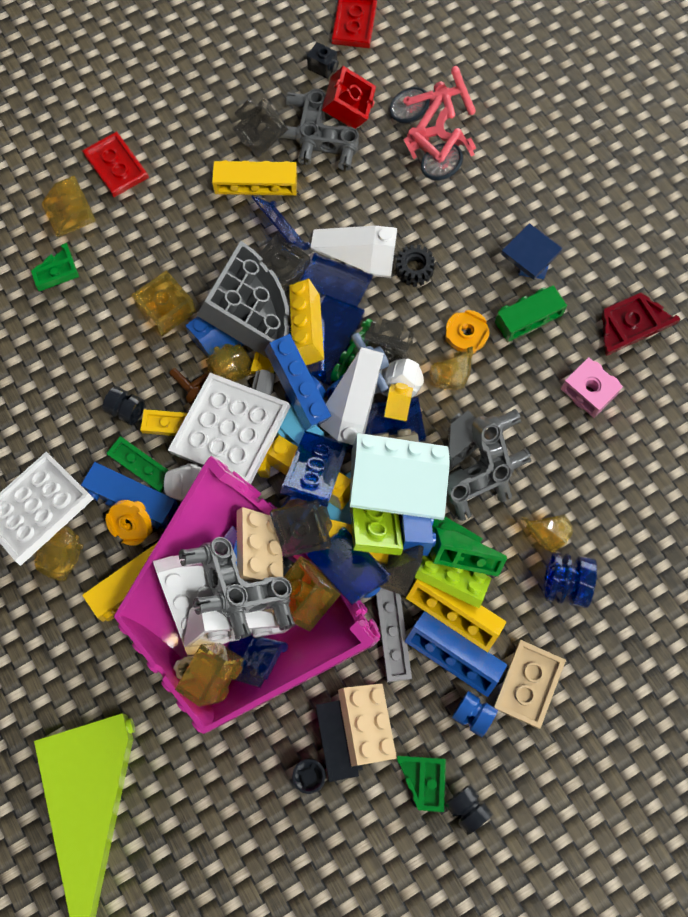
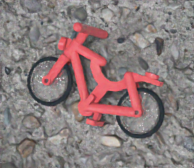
M453 66L451 69L456 83L455 87L447 88L445 83L440 81L434 85L435 92L433 90L426 92L418 87L407 88L398 93L390 105L391 117L400 123L413 122L424 114L417 127L411 128L407 137L403 140L413 159L417 158L414 152L417 149L421 148L425 152L421 161V171L425 177L434 181L447 179L459 170L463 162V153L459 148L460 145L466 147L471 157L475 155L473 150L476 149V146L471 137L466 139L459 128H456L453 133L444 130L445 121L455 117L451 101L452 96L460 94L467 112L470 115H474L476 112L457 66ZM443 102L445 108L440 111V114L436 120V125L433 127L426 128V126L432 119L433 115ZM438 135L446 143L433 146L427 140H429V137Z

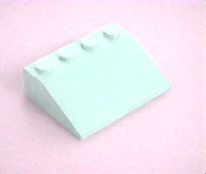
M357 433L351 456L349 507L443 520L445 517L449 476V447Z

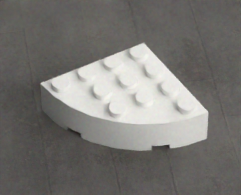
M179 555L155 560L153 564L184 645L189 610L193 607L194 598L212 596V592L203 564L197 563L182 566L180 561L185 559L179 560ZM271 609L262 610L265 612L275 614L274 610ZM226 637L216 640L217 643L213 645L184 648L187 656H193L227 643L231 639Z

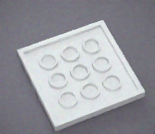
M209 373L168 451L202 467L206 460L213 456L226 464L231 473L233 471L237 472L244 480L251 484L291 406L289 402Z
M45 452L0 492V544L14 561L21 566L94 498Z

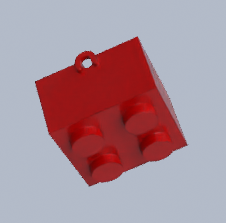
M342 66L330 77L322 111L347 126L356 129L368 120L370 109L375 104L373 97L376 86L345 66Z

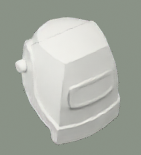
M410 359L395 360L389 363V367L380 370L389 389L391 384L403 383L408 385V387H412L411 398L417 394L424 383L419 364ZM376 385L375 394L379 392L381 393L378 386Z
M187 463V465L168 471L164 478L165 494L173 499L183 501L201 471V467L198 464Z

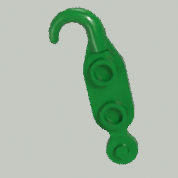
M367 319L366 322L362 323V330L359 332L365 345L367 343L365 336L374 328V325H372L373 320ZM352 338L348 351H344L339 359V363L342 365L336 364L331 373L330 379L333 383L339 380L347 371V368L358 353Z

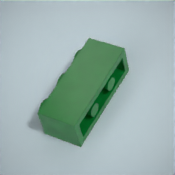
M554 285L548 288L543 287L536 291L534 295L530 297L524 296L516 304L506 305L499 309L495 323L506 341L510 342L563 316L567 304Z

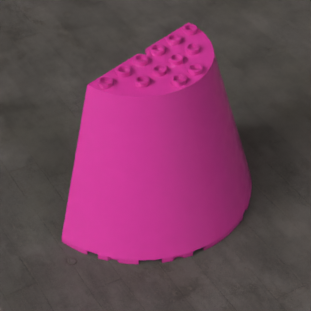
M213 456L206 460L114 615V618L119 623L118 628L120 631L129 636L133 641V648L138 653L143 654L148 661L147 666L154 673H161L163 677L162 686L175 696L178 707L183 712L188 713L192 719L193 727L203 734L220 727L371 648L381 637L373 619L367 621L364 616L368 609L358 598L353 589L350 591L340 580L337 569L308 538L305 539L299 533L298 529H293L281 519L282 555L295 557L299 561L298 565L304 572L300 581L289 595L291 600L289 608L296 625L285 633L253 637V633H251L246 638L239 639L238 641H229L202 652L218 662L215 673L208 681L200 677L183 681L176 677V671L174 670L176 661L188 656L153 561L179 555L181 549L199 548L203 543L212 542L217 537L224 538L231 526L237 528V510L242 507L279 518L278 513L280 510L271 502H266L263 498L259 499L258 497L261 495V492L244 480L237 472L233 471L231 473L226 464Z

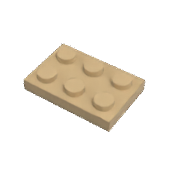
M244 507L237 510V568L241 579L254 583L268 577H283L282 525L280 518Z
M520 640L493 707L501 713L540 729L566 660Z
M383 684L339 689L338 693L351 766L397 759Z

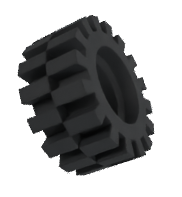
M410 245L409 250L407 247L403 248V252H399L396 261L398 278L401 277V282L407 280L406 285L409 286L411 282L414 283L413 287H417L418 282L422 286L425 281H430L434 271L435 258L434 256L432 257L431 251L427 253L425 246L423 250L420 249L421 245H417V248H414V245ZM410 261H419L423 264V268L414 271L409 269L407 264Z

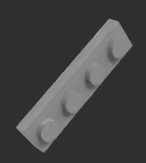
M399 583L384 584L376 594L387 683L411 680Z

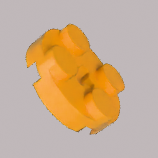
M472 310L453 314L446 325L445 338L447 343L459 352L467 354L476 353L477 350L486 344L489 337L486 319L480 313ZM467 328H470L472 334L465 335L463 334L464 332L461 330H466Z
M120 500L110 508L105 518L109 532L114 537L118 535L123 539L122 543L134 546L141 544L153 531L151 519L145 511V505L140 501ZM125 520H129L132 523V526L130 525V523H126Z

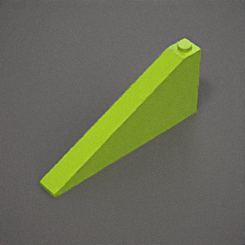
M123 713L34 741L69 917H96L133 744L132 733L135 732L132 718H128V715Z

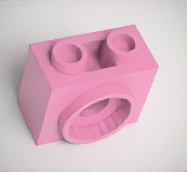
M588 358L565 380L561 390L573 400L575 405L584 409L595 418L618 395L623 386L617 378L605 372L598 362ZM586 387H591L594 392L588 391Z

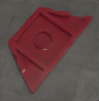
M641 292L605 308L602 312L606 356L679 323L680 317L677 315L673 317L665 312L662 305L651 301L648 296Z

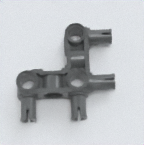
M312 89L305 94L288 92L286 105L304 107L300 126L280 125L279 138L296 140L300 144L301 150L298 162L304 164L306 159V165H309L313 150L341 154L338 167L344 170L346 163V170H350L353 155L358 151V131L352 127L340 125L338 127L327 126L322 123V120H325L326 113L322 111L325 93L321 89Z
M516 409L498 417L480 416L474 420L472 432L474 442L478 445L480 451V460L477 464L464 470L455 471L448 476L447 496L449 502L455 507L458 520H466L465 514L468 519L472 516L467 500L490 489H496L498 501H507L506 495L510 500L512 493L508 481L511 474L514 472V469L531 462V456L527 449H522V451L509 456L503 431L515 424L521 423L520 414Z
M217 537L212 542L203 543L199 548L181 549L179 551V560L185 559L180 561L182 566L197 563L203 564L212 592V596L194 598L193 607H199L195 609L197 615L212 611L224 614L226 618L230 619L236 640L251 635L245 613L271 609L274 610L280 630L290 629L295 626L289 608L291 601L289 595L292 591L289 581L283 577H268L259 582H244L238 572L235 552L231 543L226 538Z

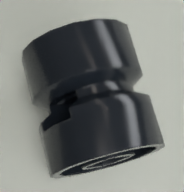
M114 386L105 396L102 410L113 417L119 416L121 421L129 425H134L144 411L145 400L134 394L129 395L128 391Z
M302 760L293 770V784L302 793H317L325 784V770L315 760Z
M471 784L467 785L445 803L452 816L460 818L458 824L467 835L481 827L493 815L484 802H478L479 795Z

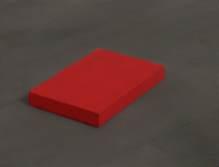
M339 0L332 34V44L370 48L377 0Z
M118 132L82 150L83 155L113 197L149 178L148 173Z

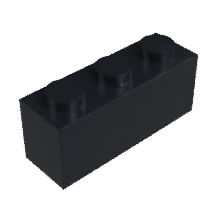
M340 700L317 704L316 709L329 782L359 777L358 771H362L363 766H351Z

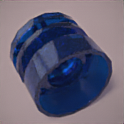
M554 551L544 575L545 600L553 602L556 597L557 602L562 604L567 594H569L571 606L588 608L592 602L596 586V560L594 558L578 556L574 565H572L570 554L566 553L562 559L561 553Z

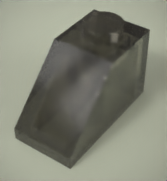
M418 545L405 549L401 555L389 554L386 562H381L378 568L377 576L380 577L378 587L406 596L422 563L424 546Z

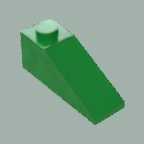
M441 528L435 529L436 544L430 550L434 564L499 576L507 560L506 555L459 532Z

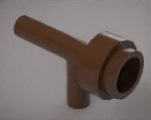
M173 368L169 374L188 393L186 401L192 406L208 375L205 373L190 383L176 368Z

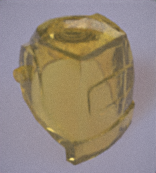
M225 344L221 348L216 346L213 348L215 352L209 355L210 357L206 360L210 373L233 382L242 380L252 374V362L240 344L235 346Z
M473 346L455 352L452 359L433 363L430 366V378L440 389L461 390L465 387L471 371Z
M565 514L529 521L524 517L519 519L539 546L550 553L566 545L573 534V525Z
M62 527L48 542L37 550L35 569L49 578L65 581L78 561L80 550L83 549V545L80 544V537L69 527Z

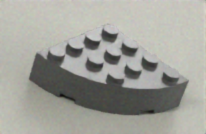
M240 241L201 306L197 316L268 358L264 351L268 344L289 333V306L285 292L273 270H269L262 262L263 258L256 251Z

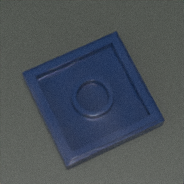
M529 223L502 250L501 255L535 280L561 253L563 248Z

